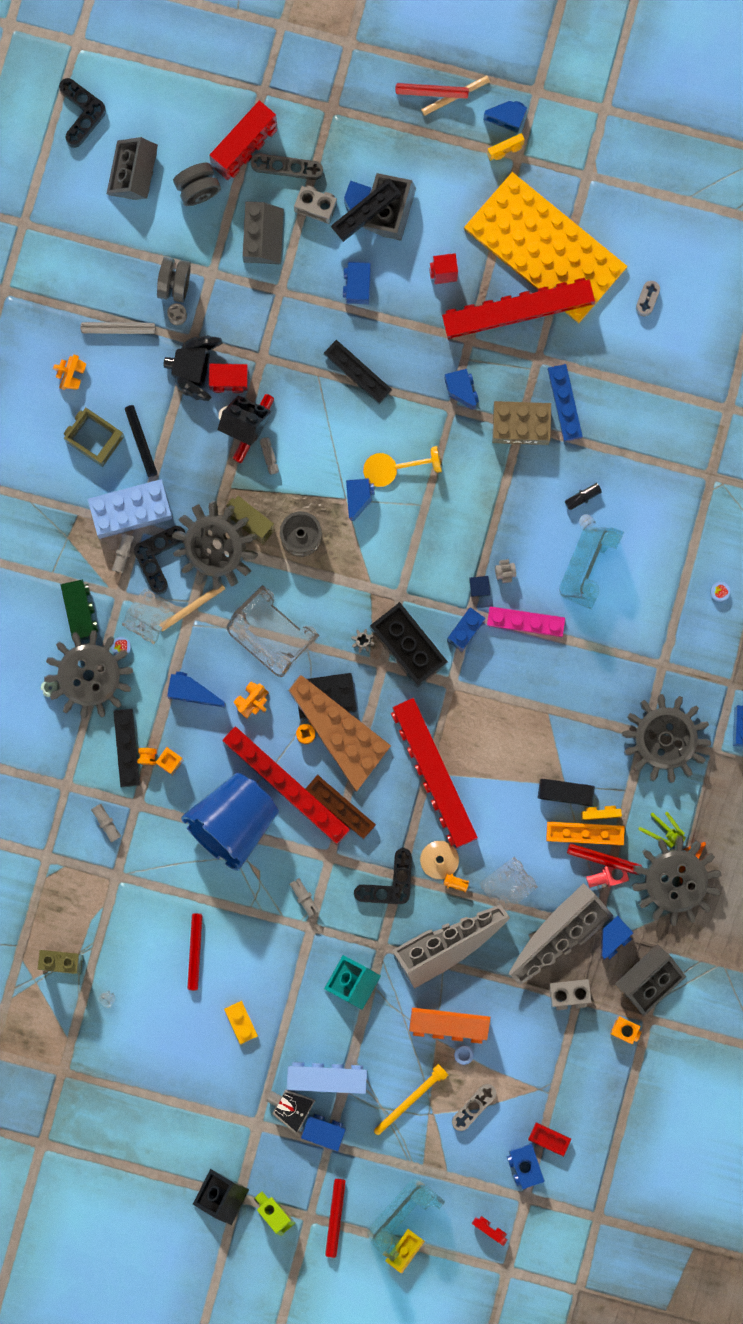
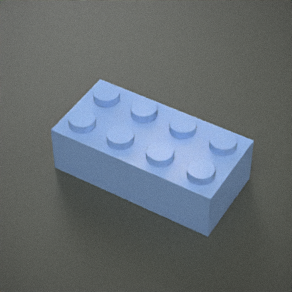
M162 479L88 499L99 539L173 520Z
M292 1062V1066H288L287 1090L366 1094L367 1070L363 1069V1065H351V1069L343 1068V1064H332V1068H325L323 1063H312V1067H305L303 1062Z

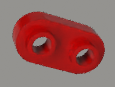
M483 1216L480 1218L475 1217L472 1222L475 1227L502 1246L506 1244L508 1239L505 1238L507 1234L498 1227L496 1230L489 1226L491 1222Z

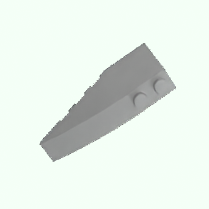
M583 883L540 926L518 956L509 974L519 985L523 984L538 974L545 965L550 966L555 963V959L560 955L570 953L571 948L575 945L585 943L614 915Z
M498 905L477 913L476 917L462 918L459 923L451 926L448 923L442 925V929L437 931L428 930L392 950L415 989L469 956L492 937L510 917L504 908Z

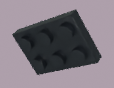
M351 673L307 679L346 711H357ZM298 706L299 718H307Z

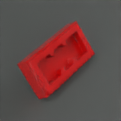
M535 1122L528 1138L529 1141L563 1157L571 1142V1138Z

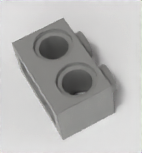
M301 186L294 205V212L330 224L337 206V198L328 192H324V194L318 192L312 186ZM305 197H310L312 202L304 203L302 200ZM323 203H327L330 205V208L323 210L320 206Z
M589 979L549 983L551 1007H556V1010L568 1009V1005L584 1008L587 1007V1003H591ZM578 988L583 989L585 992V997L582 1000L575 997V991ZM559 990L566 994L563 1002H559L555 998V994Z

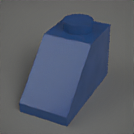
M508 101L485 110L483 120L518 133L525 118L527 107L519 101Z
M369 478L346 480L348 513L351 521H355L372 501V495H375L374 483H371Z

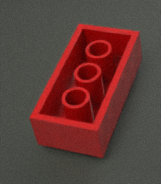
M259 100L210 153L211 167L226 180H229L231 177L234 178L239 173V168L251 160L254 151L260 150L265 144L264 140L268 136L272 137L277 131L276 114Z

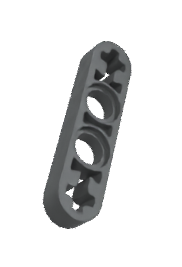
M261 153L255 154L251 158L252 169L259 173L318 180L323 175L322 164L317 161ZM262 159V163L266 164H261L260 167H257V164L254 162ZM267 160H270V162H269V167H270V169H267V164H268V163H267ZM275 161L282 162L283 167L280 170H275L272 167ZM299 164L302 169L300 172L295 173L291 170V166ZM304 165H307V169H310L306 170L307 174H304ZM314 167H317V170L320 171L316 172V175L312 174L311 171Z

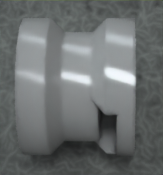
M176 303L168 308V319L173 325H181L186 321L187 313L183 305Z

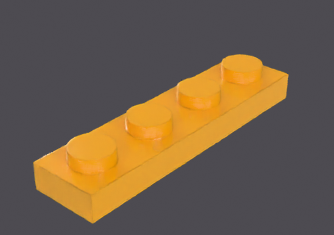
M547 822L546 841L623 846L625 826Z

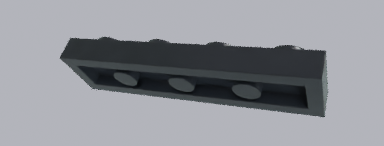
M389 178L332 224L331 228L344 242L402 195L401 191Z
M337 339L324 352V356L379 405L392 392V389Z
M133 709L115 710L113 713L120 787L140 786Z

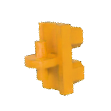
M73 354V356H69L68 362L61 359L60 365L54 364L53 369L57 371L56 378L61 379L62 377L60 389L77 390L79 388L81 380L72 377L74 371L82 374L85 370L86 363L79 360V356Z
M250 682L245 689L250 694L246 700L242 696H238L234 701L238 708L237 710L246 719L252 713L256 715L259 710L264 713L267 709L263 705L268 701L265 697L269 693L260 683L257 685Z

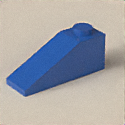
M176 672V674H171L167 694L168 699L225 708L226 704L222 699L191 677H188L187 673Z

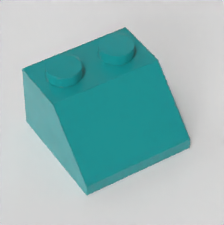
M342 955L324 989L363 1010L381 975Z

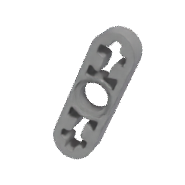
M490 1084L482 1085L453 1116V1127L458 1131L466 1130L496 1097L495 1088ZM484 1088H491L492 1097H485L483 1101L486 1104L483 1106L481 1101L475 1099V1097L479 1095L481 1098L484 1094L482 1090ZM471 1102L479 1104L480 1109L477 1113L469 1111L468 1106ZM465 1109L467 1114L473 1116V1118L469 1120L467 1117L464 1121L466 1125L464 1127L461 1125L457 1127L456 1118H462L465 1115L462 1111Z

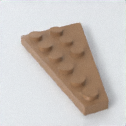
M299 675L288 691L341 768L345 777L351 783L355 792H357L391 745L306 678Z

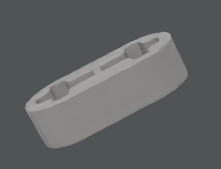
M648 281L643 286L636 305V311L640 316H648L653 311L660 292V286L655 281ZM653 286L656 292H652L651 297L647 296L649 290L646 288ZM645 300L649 301L647 307L650 310L642 311L640 305H644Z

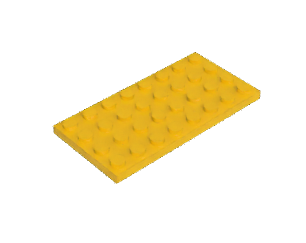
M513 172L464 227L465 231L536 289L542 287L555 288L556 284L567 282V285L575 283L574 280L579 278L590 279L595 304L565 311L578 324L627 269L626 264Z

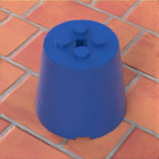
M236 773L181 817V820L185 824L188 823L187 830L216 859L223 858L227 861L225 863L226 866L238 871L278 815L279 810L272 797L265 793L256 781L249 779L241 773Z

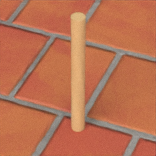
M486 75L465 87L469 88L470 93L489 83L490 80ZM444 97L421 109V112L426 116L458 98Z
M222 584L219 589L210 590L158 625L163 632L224 591L225 587Z

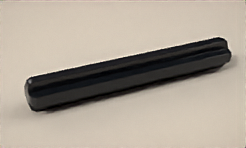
M129 405L125 407V412L148 477H153L157 475V470L134 405Z

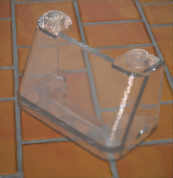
M262 585L234 612L226 629L231 637L278 677H284L320 635L313 627L304 626L300 629L273 605L275 600L274 594Z

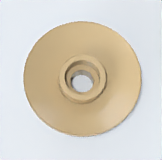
M434 841L423 849L420 863L423 871L429 877L445 879L447 874L450 875L456 871L459 864V856L456 849L448 842ZM438 856L443 857L442 863L436 861Z

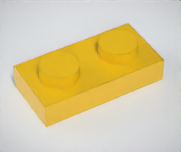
M522 133L488 148L487 156L489 160H499L510 151L517 152L522 149L525 141Z
M605 806V810H597V807L585 808V811L581 812L582 821L620 818L622 816L621 809H616V806Z
M242 1001L224 1009L240 1045L258 1037Z
M407 1229L385 1262L398 1272L403 1273L425 1241L410 1229Z

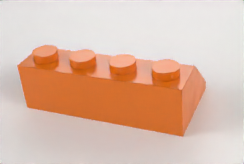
M412 1008L409 1031L413 1032V1036L424 1037V1034L427 1033L432 1034V1038L444 1039V1036H452L451 1040L462 1042L463 1038H470L471 1043L482 1044L483 1040L488 1038L490 1017Z

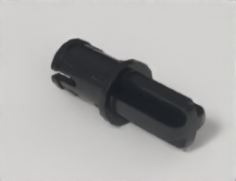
M594 483L584 490L580 489L579 493L565 500V505L569 510H572L584 502L588 503V500L601 494L602 490L597 483Z

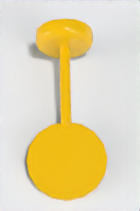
M438 446L431 448V458L396 464L389 455L384 453L371 455L363 466L365 479L369 478L376 487H384L395 479L397 469L432 463L436 473L442 472Z

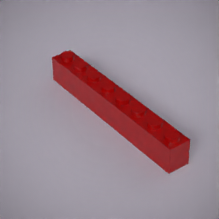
M579 278L574 280L575 283L568 285L567 282L556 284V287L551 289L542 287L537 289L538 292L534 293L525 291L519 293L518 297L504 296L500 298L501 301L497 302L488 300L476 307L475 304L464 306L463 310L445 311L446 314L442 315L447 338H457L594 305L595 298L590 279Z
M414 698L392 707L393 712L391 716L395 724L399 723L401 727L399 734L402 740H407L410 758H415L417 765H414L419 776L423 775L425 782L423 786L426 792L431 793L433 797L431 804L434 810H439L441 817L439 821L443 829L447 828L449 832L447 838L450 845H455L457 849L477 840L476 832Z
M236 726L222 740L226 746L336 845L350 832V829Z

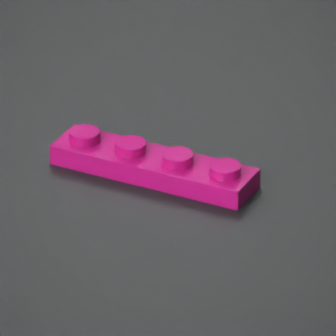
M491 606L489 607L487 626L556 637H563L565 617Z

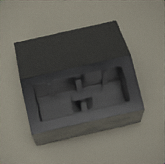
M238 395L222 411L217 430L251 446L259 438L272 411Z

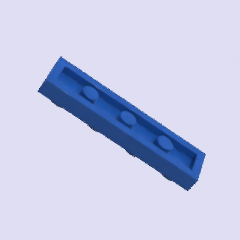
M567 365L549 367L547 370L563 442L580 439L583 436Z

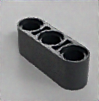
M540 779L537 798L593 806L595 786Z

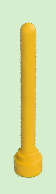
M439 1064L436 1065L431 1073L432 1076L374 1129V1133L380 1135L434 1083L445 1080L449 1076L448 1073Z

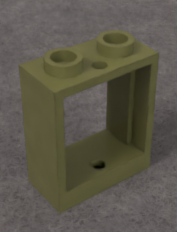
M85 407L83 411L80 410L77 413L73 426H68L65 430L64 440L103 467L124 438V434ZM88 418L112 433V436L97 456L73 440Z
M237 496L235 499L232 498L226 505V507L231 505L235 507L231 520L237 523L240 519L247 517L249 519L248 523L241 528L249 534H256V540L264 545L275 531L274 523L240 496Z
M40 950L37 969L81 975L83 955Z

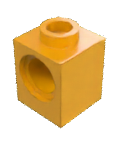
M166 747L155 763L173 776L184 760Z
M618 1016L610 1035L633 1044L634 1041L637 1042L640 1038L642 1031H639L641 1026ZM625 1025L630 1026L632 1029L629 1037H625L622 1034V1028Z

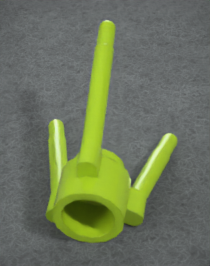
M665 812V815L674 828L672 829L654 813L650 814L668 832L665 836L667 840L642 827L638 828L639 831L656 840L662 838L670 849L675 847L677 835L682 836L683 841L686 839L684 836L685 832L679 828L668 812Z

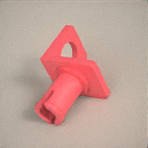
M607 866L602 868L601 873L586 876L589 888L605 883L610 887L629 881L628 874L625 871H622L623 876L621 879H614L612 871L615 868Z

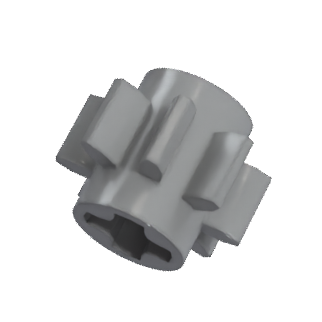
M509 559L500 560L499 565L495 566L496 579H502V583L511 582L512 577H516L515 564L509 563Z
M367 629L364 630V633L356 630L357 636L351 637L352 640L356 641L352 647H358L359 653H361L362 649H366L369 652V645L374 646V642L370 641L374 635H368ZM366 637V641L368 643L360 645V641L358 639Z

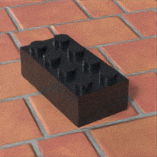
M400 602L370 625V630L417 688L447 665L448 661Z

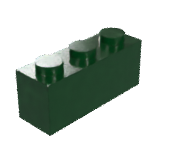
M83 579L60 584L71 636L74 632H77L80 636V641L90 639L92 630H96V632H99L97 621L92 619V614L95 611L93 603H89L87 596L91 595L89 584H85Z

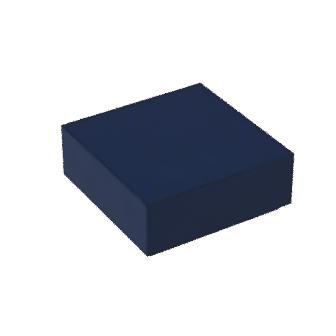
M488 576L469 578L471 597L490 596Z

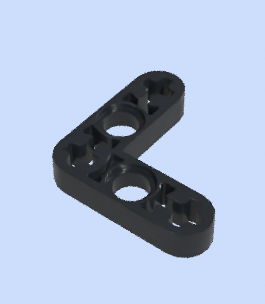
M65 78L59 84L61 94L83 110V113L67 131L65 136L67 144L72 148H76L85 141L105 116L106 108L101 100L74 80ZM71 84L72 90L75 91L74 97H72V91L69 89L65 91L64 85L69 86ZM79 95H87L88 100L85 103L78 102L77 98ZM100 106L101 112L97 111L93 115L94 107L98 108ZM85 119L91 122L88 128L80 126L81 122ZM76 128H78L81 131L77 135L78 141L73 140L71 142L70 136H76V134L78 133V130Z
M173 526L138 543L134 547L135 556L152 591L156 594L165 593L168 589V583L155 556L184 542L172 538L170 539L172 543L169 544L165 536L168 534L171 537L176 530L185 533L181 526ZM163 538L166 542L165 546L157 548L155 546L156 539ZM139 548H147V557L150 558L152 556L153 559H148L144 563H142L141 561H144L145 559L142 554H138V552H140ZM149 563L156 565L157 568L154 573L146 571V566ZM157 576L160 583L164 582L162 585L163 589L154 588L156 582L154 578L152 580L149 578Z
M400 848L396 851L394 856L393 886L359 885L354 890L355 899L364 903L400 905L407 903L410 897L411 852L406 848ZM403 851L409 856V859H405V866L409 865V869L404 867L397 868V864L401 865V859L397 856L401 855ZM399 871H405L408 874L406 881L400 882L397 879L396 875ZM396 884H408V888L403 887V893L407 894L403 901H399V898L395 896L400 890V887H395ZM361 888H365V892H371L370 888H375L373 892L374 900H370L369 895L364 896V899H360L357 891L359 892ZM379 889L386 890L387 898L379 900L376 897V892Z

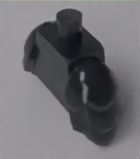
M210 335L193 337L187 340L181 349L176 350L174 358L165 357L163 366L164 368L172 369V376L175 378L176 386L184 395L203 401H209L212 398L200 387L204 388L210 358L209 350L223 344L221 338L211 337Z

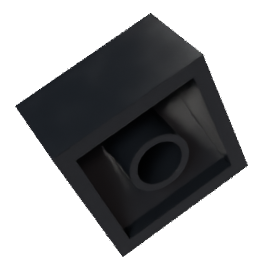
M210 1169L193 1205L212 1217L232 1225L249 1189Z

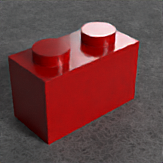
M456 253L433 256L429 273L430 279H434L435 284L457 282L458 266Z
M209 364L210 390H213L214 393H224L225 390H230L232 393L248 391V365Z

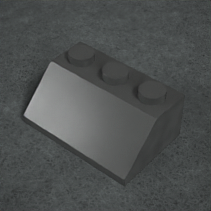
M142 137L118 140L106 194L132 200L147 199L158 145Z
M376 173L371 193L390 178L402 195L362 227L386 238L402 240L416 187L412 180Z
M245 202L243 263L281 264L283 208L265 202Z
M657 944L622 976L615 985L633 1006L645 1016L686 976L673 958Z

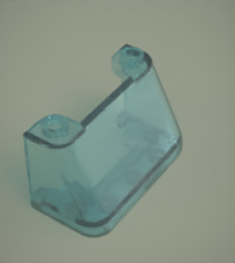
M589 527L584 529L559 587L562 597L592 609L599 594V586L588 578L599 552L605 553L607 549L612 547L617 549L624 534L623 531L608 527Z
M413 1179L370 1225L367 1231L368 1238L382 1255L394 1261L399 1255L396 1250V1243L399 1239L392 1234L394 1230L417 1205H420L425 1210L430 1206L440 1209L445 1201L424 1181Z

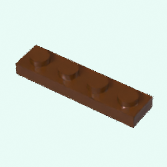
M318 774L305 788L363 840L376 826L373 821Z

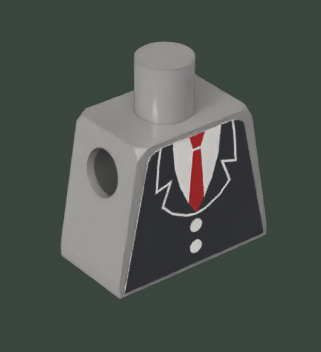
M285 1090L282 1096L271 1091L266 1100L276 1106L272 1114L295 1133H298L315 1102L312 1098L289 1090Z

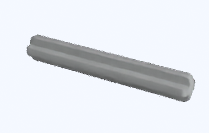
M81 323V333L154 334L156 331L155 323Z

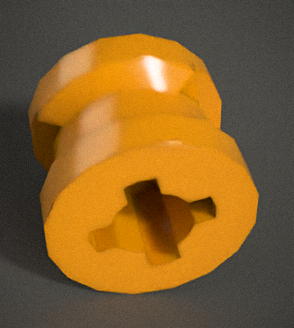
M309 724L300 725L296 731L298 741L302 744L312 743L315 739L314 728Z
M138 748L140 758L137 760V764L156 765L155 755L157 754V749Z

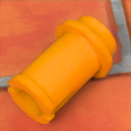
M447 874L443 885L447 886L446 888L448 889L451 887L466 893L469 881L454 877L453 874Z

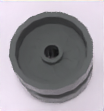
M205 162L193 165L174 177L173 183L177 191H181L180 198L184 206H194L205 202L221 190L217 178L213 177L214 171L210 163Z
M163 258L158 275L157 298L167 300L172 292L174 301L185 302L190 280L191 261L180 260L176 268L174 258Z
M302 511L288 515L280 526L282 546L293 556L305 557L313 554L320 546L322 539V529L316 517ZM298 532H304L303 536H298L297 534Z

